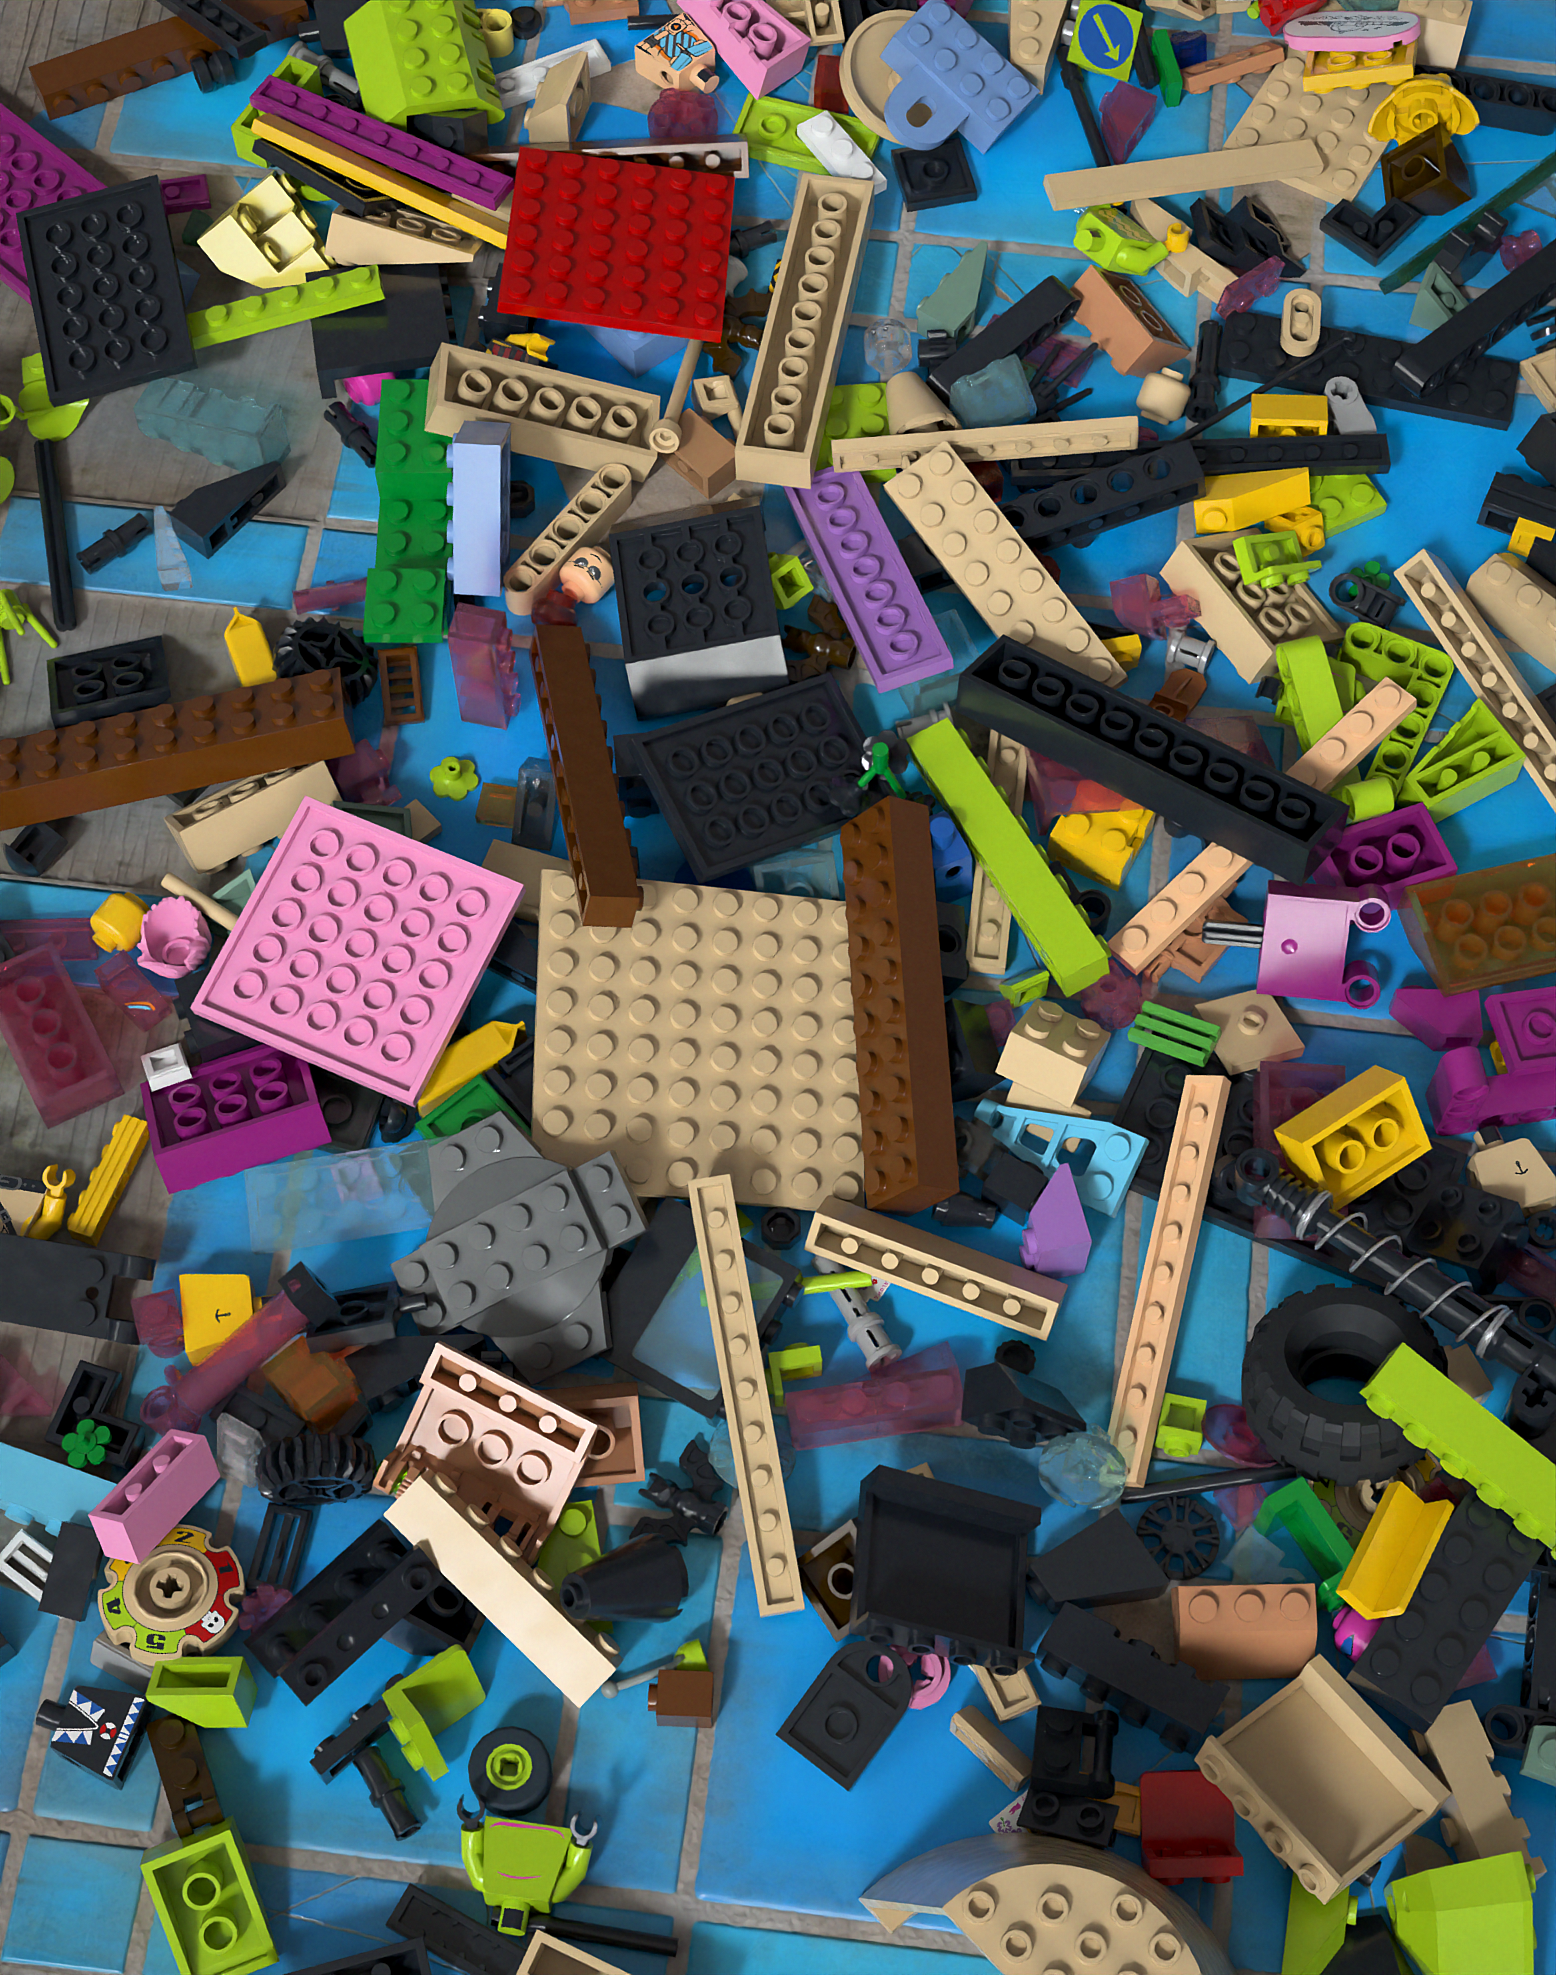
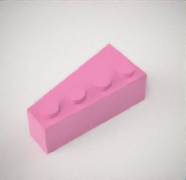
M677 0L676 3L712 43L714 49L756 100H759L802 70L811 39L763 0Z

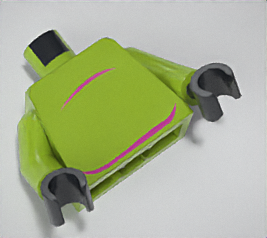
M1326 643L1323 645L1343 716H1345L1367 694L1363 684L1355 679L1356 668L1352 664L1340 662L1342 656L1341 648L1337 645ZM1278 671L1273 676L1262 677L1255 698L1259 699V697L1263 696L1271 699V704L1277 705L1273 721L1294 726L1280 672Z
M462 1794L457 1804V1814L465 1822L461 1825V1855L472 1886L478 1891L483 1892L485 1904L502 1907L498 1931L508 1935L523 1936L526 1933L529 1912L551 1913L554 1903L565 1901L584 1880L593 1848V1843L590 1839L600 1830L602 1818L599 1814L595 1817L593 1829L591 1830L583 1828L580 1823L583 1809H580L570 1821V1828L485 1816L483 1824L479 1820L485 1812L486 1798L480 1794V1809L476 1812H469L464 1808V1794Z

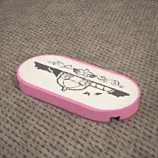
M1403 11L1317 12L1296 18L1283 27L1285 44L1299 51H1386L1394 48L1393 42L1402 40V45H1407L1415 41L1421 34L1419 16Z

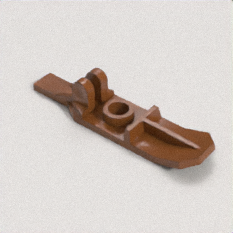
M1187 668L1173 671L1159 692H1155L1152 701L1147 706L1183 723L1198 705L1207 690V683L1203 674Z

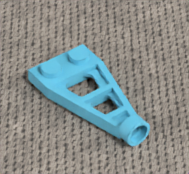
M984 1098L980 1102L972 1120L973 1129L987 1135H992L1022 1160L1037 1165L1044 1172L1043 1175L1049 1178V1181L1060 1166L1057 1156L1066 1139L1080 1138L1093 1141L1097 1148L1085 1174L1082 1176L1072 1175L1080 1203L1112 1218L1116 1217L1150 1142L1147 1138L1109 1122L1006 1107L988 1098ZM1002 1115L1003 1123L1000 1127L996 1128ZM1029 1124L1039 1125L1054 1131L1043 1155H1039L1025 1147L1020 1141Z

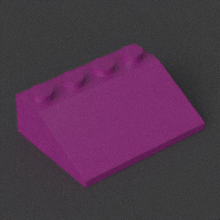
M267 1044L190 1067L192 1078L155 1091L151 1090L148 1081L140 1083L153 1155L169 1194L190 1190L200 1184L222 1177H230L240 1171L262 1164L273 1163L280 1158L305 1150H313L320 1145L332 1142L309 1062Z

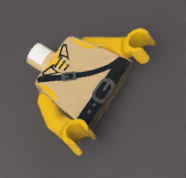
M58 1164L50 1165L44 1170L43 1181L0 1174V1232L48 1240L62 1226L67 1200L64 1188L70 1187L76 1179L75 1172L72 1169L65 1170L62 1182H59L56 1178Z

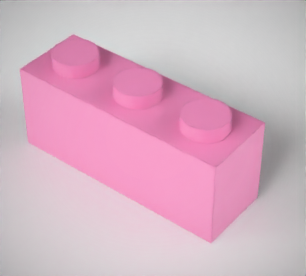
M170 1429L88 1514L105 1556L140 1564L221 1477L204 1435Z

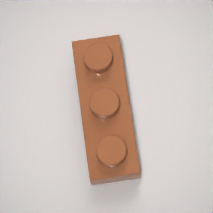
M1266 41L1180 69L1183 80L1182 89L1189 91L1190 94H1201L1209 91L1211 85L1235 83L1241 80V75L1250 72L1255 74L1272 70V65L1285 61L1283 47Z

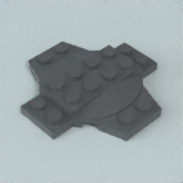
M499 1111L428 1148L435 1215L427 1233L426 1243L420 1245V1249L391 1263L390 1266L403 1296L425 1292L427 1295L428 1310L411 1313L421 1336L445 1335L461 1326L479 1334L487 1335L513 1362L532 1385H535L612 1347L606 1291H602L601 1277L606 1265L611 1264L614 1248L646 1233L651 1228L616 1151H608L577 1168L546 1159L541 1154V1148L507 1111Z

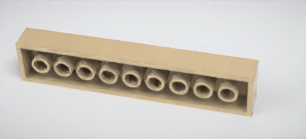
M803 173L735 446L736 480L811 489L874 217V181Z

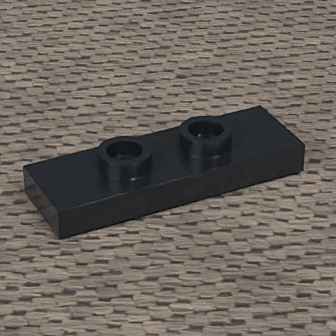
M411 1883L385 1924L388 1929L407 1940L423 1936L426 1950L467 1975H516L527 1952L523 1947Z

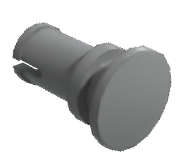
M943 702L944 710L936 712L933 708L928 710L929 714L903 721H895L899 739L906 740L947 717L957 730L955 716L948 702Z

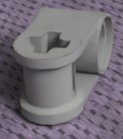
M1343 376L1330 379L1324 390L1328 404L1327 431L1329 435L1377 434L1374 418L1368 411L1355 382Z

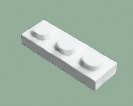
M827 110L797 125V136L832 176L874 181V195L886 190L887 179Z

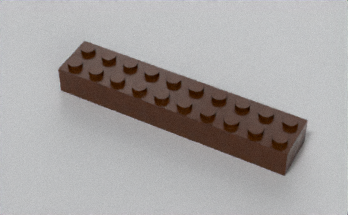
M336 667L327 670H316L309 674L291 678H279L268 683L250 687H239L218 694L202 695L195 699L172 704H161L154 708L131 713L125 712L113 717L95 721H83L72 726L54 730H43L31 735L0 740V831L355 754L352 702L341 669Z
M888 795L841 827L840 843L843 854V881L845 883L846 897L845 917L848 925V956L851 969L850 990L853 997V1031L856 1040V1071L859 1083V1111L861 1113L862 1127L861 1148L864 1155V1189L867 1198V1210L910 1217L960 1192L929 811L927 805Z

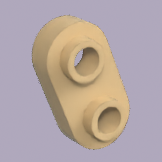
M1303 288L1290 291L1285 297L1282 308L1280 343L1282 348L1290 355L1297 357L1307 356L1313 353L1317 347L1320 335L1321 300L1313 291Z

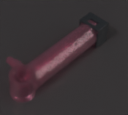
M302 1261L297 1263L278 1280L282 1289L187 1373L183 1375L175 1365L165 1367V1380L169 1386L157 1387L147 1395L140 1408L141 1420L162 1438L170 1429L196 1434L201 1425L202 1417L305 1326L312 1322L316 1327H319L341 1308L327 1285Z

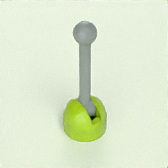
M699 1638L679 1646L671 1663L618 1682L613 1680L605 1681L601 1687L603 1696L611 1699L616 1697L620 1690L658 1677L659 1669L710 1672Z

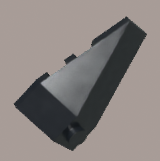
M443 1575L445 1579L381 1638L411 1655L435 1657L438 1653L447 1650L449 1647L459 1644L468 1656L486 1620V1616Z

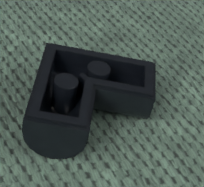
M1394 196L1371 218L1343 198L1321 219L1319 229L1364 261L1376 267L1420 224L1423 215Z
M80 1360L44 1437L46 1443L62 1448L64 1436L68 1433L79 1435L77 1432L79 1422L91 1419L96 1423L97 1428L106 1426L112 1433L110 1443L102 1446L107 1451V1456L103 1462L127 1470L132 1469L143 1450L145 1429L142 1425L107 1414L123 1379L121 1373Z

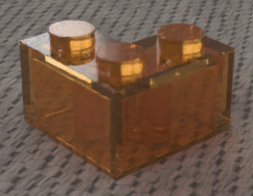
M303 1335L261 1368L267 1383L299 1419L306 1422L308 1430L312 1435L316 1432L328 1434L354 1402L358 1401L357 1396L361 1393L353 1381L356 1377L348 1365L341 1358L334 1362L330 1354L325 1351L310 1354L306 1338Z

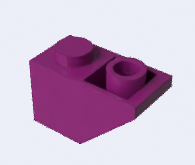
M1410 985L1396 989L1389 1005V1014L1431 1050L1449 1052L1456 1048L1467 1046L1477 1048L1483 1035L1479 989H1465L1457 985L1448 986L1443 989H1424L1422 986Z

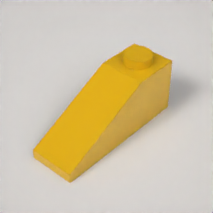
M1308 467L1205 477L1206 497L1193 501L1196 534L1237 531L1311 504Z

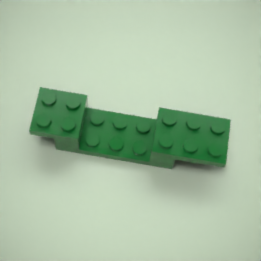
M382 379L375 464L380 506L375 568H368L363 624L365 643H443V635H449L453 581L447 579L448 558L453 557V544L447 543L448 520L453 519V506L447 505L448 482H452L453 468H447L446 456L447 446L452 444L453 437L424 431L429 379Z

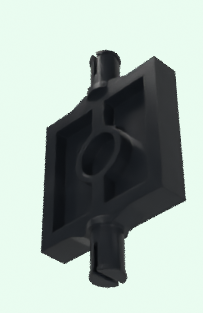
M397 1280L334 1292L332 1294L341 1308L319 1327H316L304 1315L280 1319V1330L283 1338L307 1333L306 1342L310 1354L323 1351L325 1353H336L344 1350L346 1347L364 1343L378 1345L390 1338H396L398 1320L403 1314L428 1310V1299L425 1292L402 1297Z

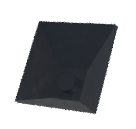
M162 635L46 660L50 711L55 729L76 725L83 721H95L113 717L125 712L131 713L154 708L171 697Z

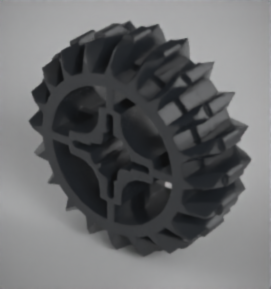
M324 616L318 622L311 617H308L304 622L296 620L293 625L286 627L285 631L281 633L273 649L272 670L277 674L276 679L291 678L309 674L316 670L340 667L352 702V709H355L358 704L364 702L369 697L378 678L377 665L379 660L373 655L374 648L365 644L363 636L354 635L353 627L349 629L341 627L339 620L335 624L328 623Z
M318 1432L313 1435L300 1434L298 1437H285L282 1441H273L269 1446L260 1450V1454L257 1456V1465L255 1466V1478L258 1481V1490L261 1496L274 1503L281 1502L283 1505L293 1504L299 1505V1507L305 1505H330L337 1502L346 1503L348 1499H358L363 1494L372 1490L375 1475H377V1460H375L372 1445L359 1437L352 1438L349 1434L336 1435L334 1432L330 1434H319Z

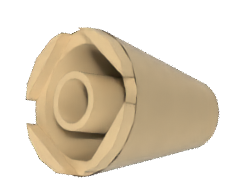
M910 371L901 372L888 381L886 385V401L890 435L963 430L960 421L918 374Z

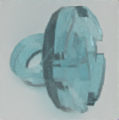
M1091 1423L1087 1425L1085 1433H1067L1065 1437L1057 1436L1052 1438L1042 1450L1038 1466V1476L1040 1484L1047 1493L1062 1504L1076 1508V1504L1088 1505L1087 1509H1100L1113 1504L1122 1495L1128 1470L1125 1458L1110 1443L1111 1436L1097 1423Z

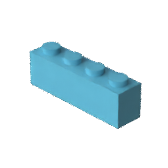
M0 1442V1509L6 1511L4 1514L6 1517L23 1525H29L31 1520L46 1525L45 1530L58 1537L62 1521H69L93 1528L88 1514L117 1485L116 1483Z

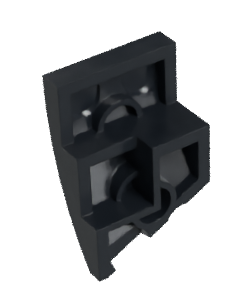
M1244 196L1226 215L1219 212L1200 197L1189 207L1199 247L1212 257L1242 270L1266 276L1300 278L1306 272L1303 264L1289 257L1287 250L1291 245L1280 231L1271 213L1247 196Z

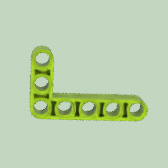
M1357 622L1350 625L1346 630L1341 647L1342 656L1340 662L1352 664L1356 668L1355 673L1377 682H1381L1387 676L1415 697L1418 705L1423 706V708L1417 706L1383 739L1365 780L1384 776L1391 786L1395 806L1404 779L1410 773L1445 695L1453 673L1454 664L1449 655L1442 651L1370 623ZM1400 734L1407 735V736H1409V737H1411V738L1403 737V736H1401ZM1386 765H1392L1397 769L1389 768Z
M1318 635L1284 642L1276 646L1277 665L1303 755L1344 717L1325 648ZM1357 765L1327 793V795L1350 806L1345 828L1385 815L1394 809L1393 792L1388 780L1381 776L1362 781Z

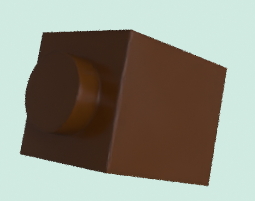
M659 1669L658 1684L649 1683L648 1711L656 1712L657 1726L712 1728L714 1672Z

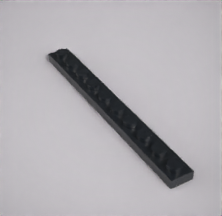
M1386 434L1190 440L1205 477L1308 467L1309 476L1388 474L1391 466ZM1185 440L1138 441V448L1131 450L1009 459L1011 486L1055 484L1060 481H1070L1087 475L1092 470L1107 468L1122 463L1129 457L1142 456L1159 450L1169 443H1179ZM1165 476L1155 477V479L1165 478Z

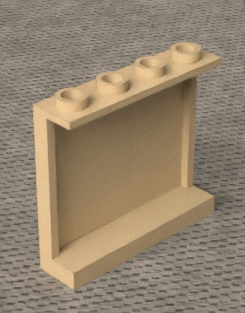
M1318 1654L1306 1664L1299 1677L1218 1738H1215L1213 1735L1209 1736L1194 1759L1200 1766L1205 1778L1219 1787L1232 1802L1236 1812L1254 1826L1265 1839L1269 1849L1290 1866L1298 1875L1303 1887L1308 1892L1315 1894L1324 1905L1431 1819L1451 1795L1450 1791L1321 1654Z

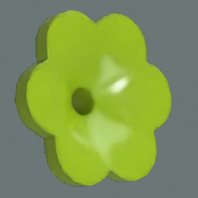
M455 757L444 758L440 766H436L430 771V780L434 783V794L439 798L450 797L453 801L464 800L468 792L474 791L479 785L478 777L474 774L475 766L470 760L459 761Z

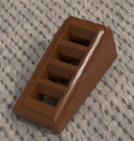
M417 647L377 650L385 726L425 723ZM411 666V671L388 673L387 670L390 667ZM412 679L413 683L389 686V681ZM414 693V698L391 700L390 698L392 694ZM415 706L416 713L392 715V708Z

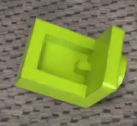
M795 1343L786 1346L784 1351L768 1353V1368L764 1369L768 1395L773 1394L775 1407L784 1406L782 1382L822 1376L823 1361L820 1345L809 1346L807 1343Z
M1164 1392L1154 1447L1162 1448L1166 1454L1174 1457H1188L1190 1454L1198 1455L1203 1440L1202 1429L1207 1400Z

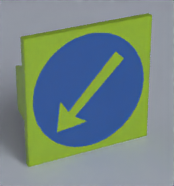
M1080 0L1067 61L1075 63L1080 68L1099 75L1104 74L1123 82H1128L1143 13L1110 0Z

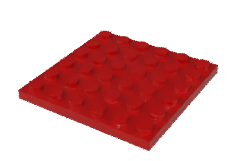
M520 146L497 312L720 343L723 328L735 177Z

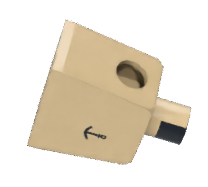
M1494 1125L1485 1127L1473 1135L1480 1152L1472 1155L1465 1169L1469 1187L1519 1202L1525 1219L1532 1217L1533 1214L1539 1211L1556 1209V1176L1529 1139L1520 1138L1504 1143L1497 1127Z

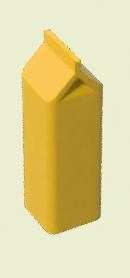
M234 607V617L225 630L224 638L240 686L250 687L276 680L277 674L272 670L273 653L261 623L251 617L240 614L237 607Z
M491 1021L446 1047L416 1105V1111L420 1117L424 1118L478 1074H481L488 1082L485 1071L493 1067L499 1075L502 1074L498 1061L527 1041L525 1023L521 1021L515 1025Z

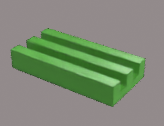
M1146 1000L1142 1005V1013L1137 1014L1134 1020V1028L1130 1027L1127 1033L1128 1039L1131 1042L1201 1067H1205L1222 1035L1220 1026ZM1145 1028H1147L1158 1033L1167 1035L1170 1039L1176 1040L1178 1042L1184 1041L1192 1045L1201 1047L1203 1049L1202 1051H1198L1190 1047L1175 1043L1173 1041L1158 1037L1156 1035L1144 1032Z

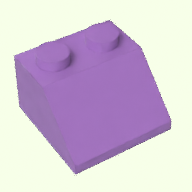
M1069 1163L1061 1164L1034 1205L1029 1215L1027 1229L1022 1230L1024 1245L1019 1246L1023 1268L1051 1279L1084 1273L1092 1243Z

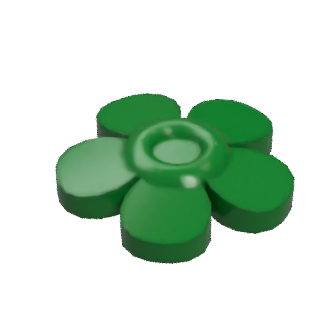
M1376 561L1367 562L1364 566V571L1358 567L1350 571V574L1356 575L1374 586L1378 585L1386 590L1391 586L1390 576L1386 573H1381L1382 567ZM1351 581L1355 585L1350 587L1348 594L1354 600L1358 594V587L1355 582Z
M91 1419L82 1420L77 1425L79 1435L68 1433L62 1440V1448L70 1453L67 1458L68 1463L77 1469L83 1468L88 1460L94 1465L100 1464L107 1456V1451L102 1446L109 1444L112 1439V1433L106 1426L97 1428L96 1423Z

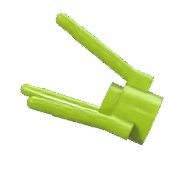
M11 589L0 590V673L4 685L10 684V676L1 631L2 627L7 630L16 629L17 633L23 636L25 629L22 624L24 619H26L51 648H57L58 646L51 634L34 616L28 604L21 603L17 593Z

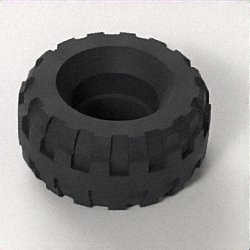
M1334 1283L1316 1285L1315 1289L1307 1294H1304L1303 1291H1297L1284 1298V1301L1278 1304V1308H1272L1267 1315L1265 1314L1254 1327L1251 1341H1247L1241 1375L1242 1406L1246 1410V1422L1254 1437L1258 1438L1260 1444L1266 1445V1451L1271 1454L1272 1458L1285 1468L1290 1465L1296 1467L1298 1473H1301V1476L1317 1483L1320 1481V1478L1337 1481L1336 1486L1355 1487L1358 1481L1370 1480L1372 1484L1388 1480L1391 1476L1396 1475L1397 1468L1406 1471L1410 1466L1418 1462L1425 1456L1427 1448L1422 1449L1412 1444L1404 1436L1403 1428L1390 1418L1384 1419L1378 1416L1367 1404L1343 1405L1332 1403L1316 1397L1307 1389V1386L1318 1379L1330 1376L1351 1377L1367 1383L1389 1353L1402 1342L1450 1379L1448 1377V1360L1444 1348L1439 1345L1437 1337L1434 1336V1330L1429 1326V1323L1424 1318L1420 1319V1313L1418 1311L1410 1313L1403 1300L1392 1294H1384L1383 1296L1371 1292L1370 1286L1353 1283L1352 1288L1335 1287Z

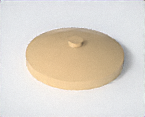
M888 10L867 18L854 30L842 51L839 76L846 101L859 120L884 139L903 145L891 134L884 117L886 100L902 78L880 58V55L893 35L916 12ZM923 103L914 105L906 114L907 121L914 127L923 126L932 117L931 109Z

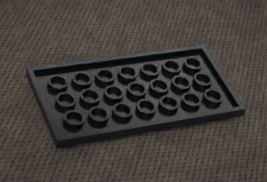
M1152 1031L1151 1033L1158 1037L1173 1041L1175 1043L1190 1047L1198 1051H1202L1203 1049L1184 1041L1178 1042L1176 1040L1170 1039L1167 1035L1158 1033L1156 1031ZM1145 1047L1111 1123L1150 1141L1128 1190L1159 1202L1186 1075H1222L1231 1082L1214 1165L1218 1159L1226 1154H1241L1247 1149L1264 1148L1271 1151L1277 1157L1280 1167L1287 1171V1175L1292 1174L1296 1177L1286 1163L1274 1130L1323 1099V1096L1255 1069L1229 1075L1217 1054L1213 1052L1205 1067H1201ZM1430 1139L1429 1142L1432 1149L1337 1211L1344 1217L1359 1212L1364 1213L1368 1221L1367 1231L1380 1240L1393 1235L1400 1236L1402 1254L1409 1259L1413 1255H1417L1423 1260L1428 1259L1427 1256L1410 1251L1405 1242L1406 1237L1439 1184L1445 1180L1458 1182L1468 1156L1465 1153ZM1255 1174L1254 1180L1265 1179L1263 1176ZM1209 1183L1202 1220L1359 1285L1370 1286L1371 1290L1384 1294L1388 1281L1362 1264L1355 1271L1350 1272L1349 1268L1353 1258L1329 1242L1325 1241L1319 1249L1315 1250L1318 1235L1313 1234L1304 1240H1300V1237H1296V1235L1291 1233L1289 1224L1284 1220L1285 1217L1283 1219L1278 1218L1275 1212L1271 1213L1266 1210V1206H1249L1242 1203L1237 1197H1226ZM1357 1216L1351 1219L1352 1222L1364 1228L1362 1217ZM1391 1239L1385 1242L1395 1250H1399L1397 1240ZM1392 1292L1390 1293V1294L1396 1296L1397 1298L1401 1299L1400 1297H1398V1296L1395 1295L1394 1293H1392Z

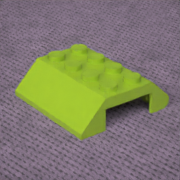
M370 0L343 22L366 116L406 133L407 116L475 107L476 110H486L487 124H495L504 119L505 113L499 91L493 87L496 79L484 34L478 31L481 23L474 0Z

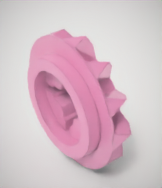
M891 1644L889 1647L904 1659L909 1669H911L913 1663H916L918 1657L922 1658L920 1662L921 1673L927 1676V1679L925 1681L918 1679L915 1682L910 1708L921 1711L927 1706L938 1703L950 1682L951 1670L947 1657L935 1654L916 1655L910 1653L907 1647ZM881 1656L879 1662V1683L887 1681L893 1674L892 1661L886 1656Z

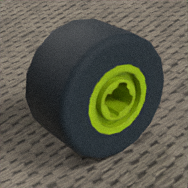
M510 1726L491 1731L483 1736L473 1748L468 1763L471 1788L478 1801L480 1794L486 1798V1809L492 1814L507 1818L524 1816L538 1808L549 1794L553 1780L550 1755L542 1740L529 1730Z

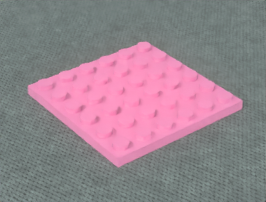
M305 796L190 1008L194 1014L416 1107L526 892L525 886L507 877Z

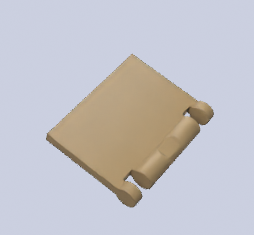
M493 839L481 866L484 869L524 884L526 892L513 917L539 924L542 868L572 872L570 861L496 839Z

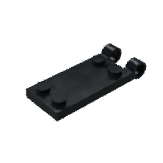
M0 1232V1321L105 1339L117 1343L141 1345L145 1324L109 1317L116 1275L153 1281L157 1259ZM92 1286L96 1287L99 1291L98 1297L95 1299H91L87 1295L88 1289Z

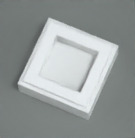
M181 1043L141 1056L152 1091L192 1078Z

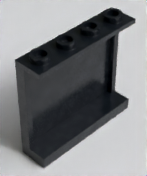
M437 263L378 265L385 299L311 319L316 369L322 399L337 398L335 380L431 367L442 342L458 346V343H450V341L457 340L454 318L446 319L447 316H453L450 293L442 294L443 292H449L446 269L438 270ZM370 265L305 273L306 282Z
M879 1464L860 1481L849 1633L863 1636L867 1642L872 1644L885 1645L891 1643L907 1647L910 1653L916 1655L935 1654L947 1657L951 1663L967 1666L975 1664L990 1668L993 1674L1000 1676L1016 1674L1035 1660V1653L1023 1650L1028 1534L1041 1524V1508Z

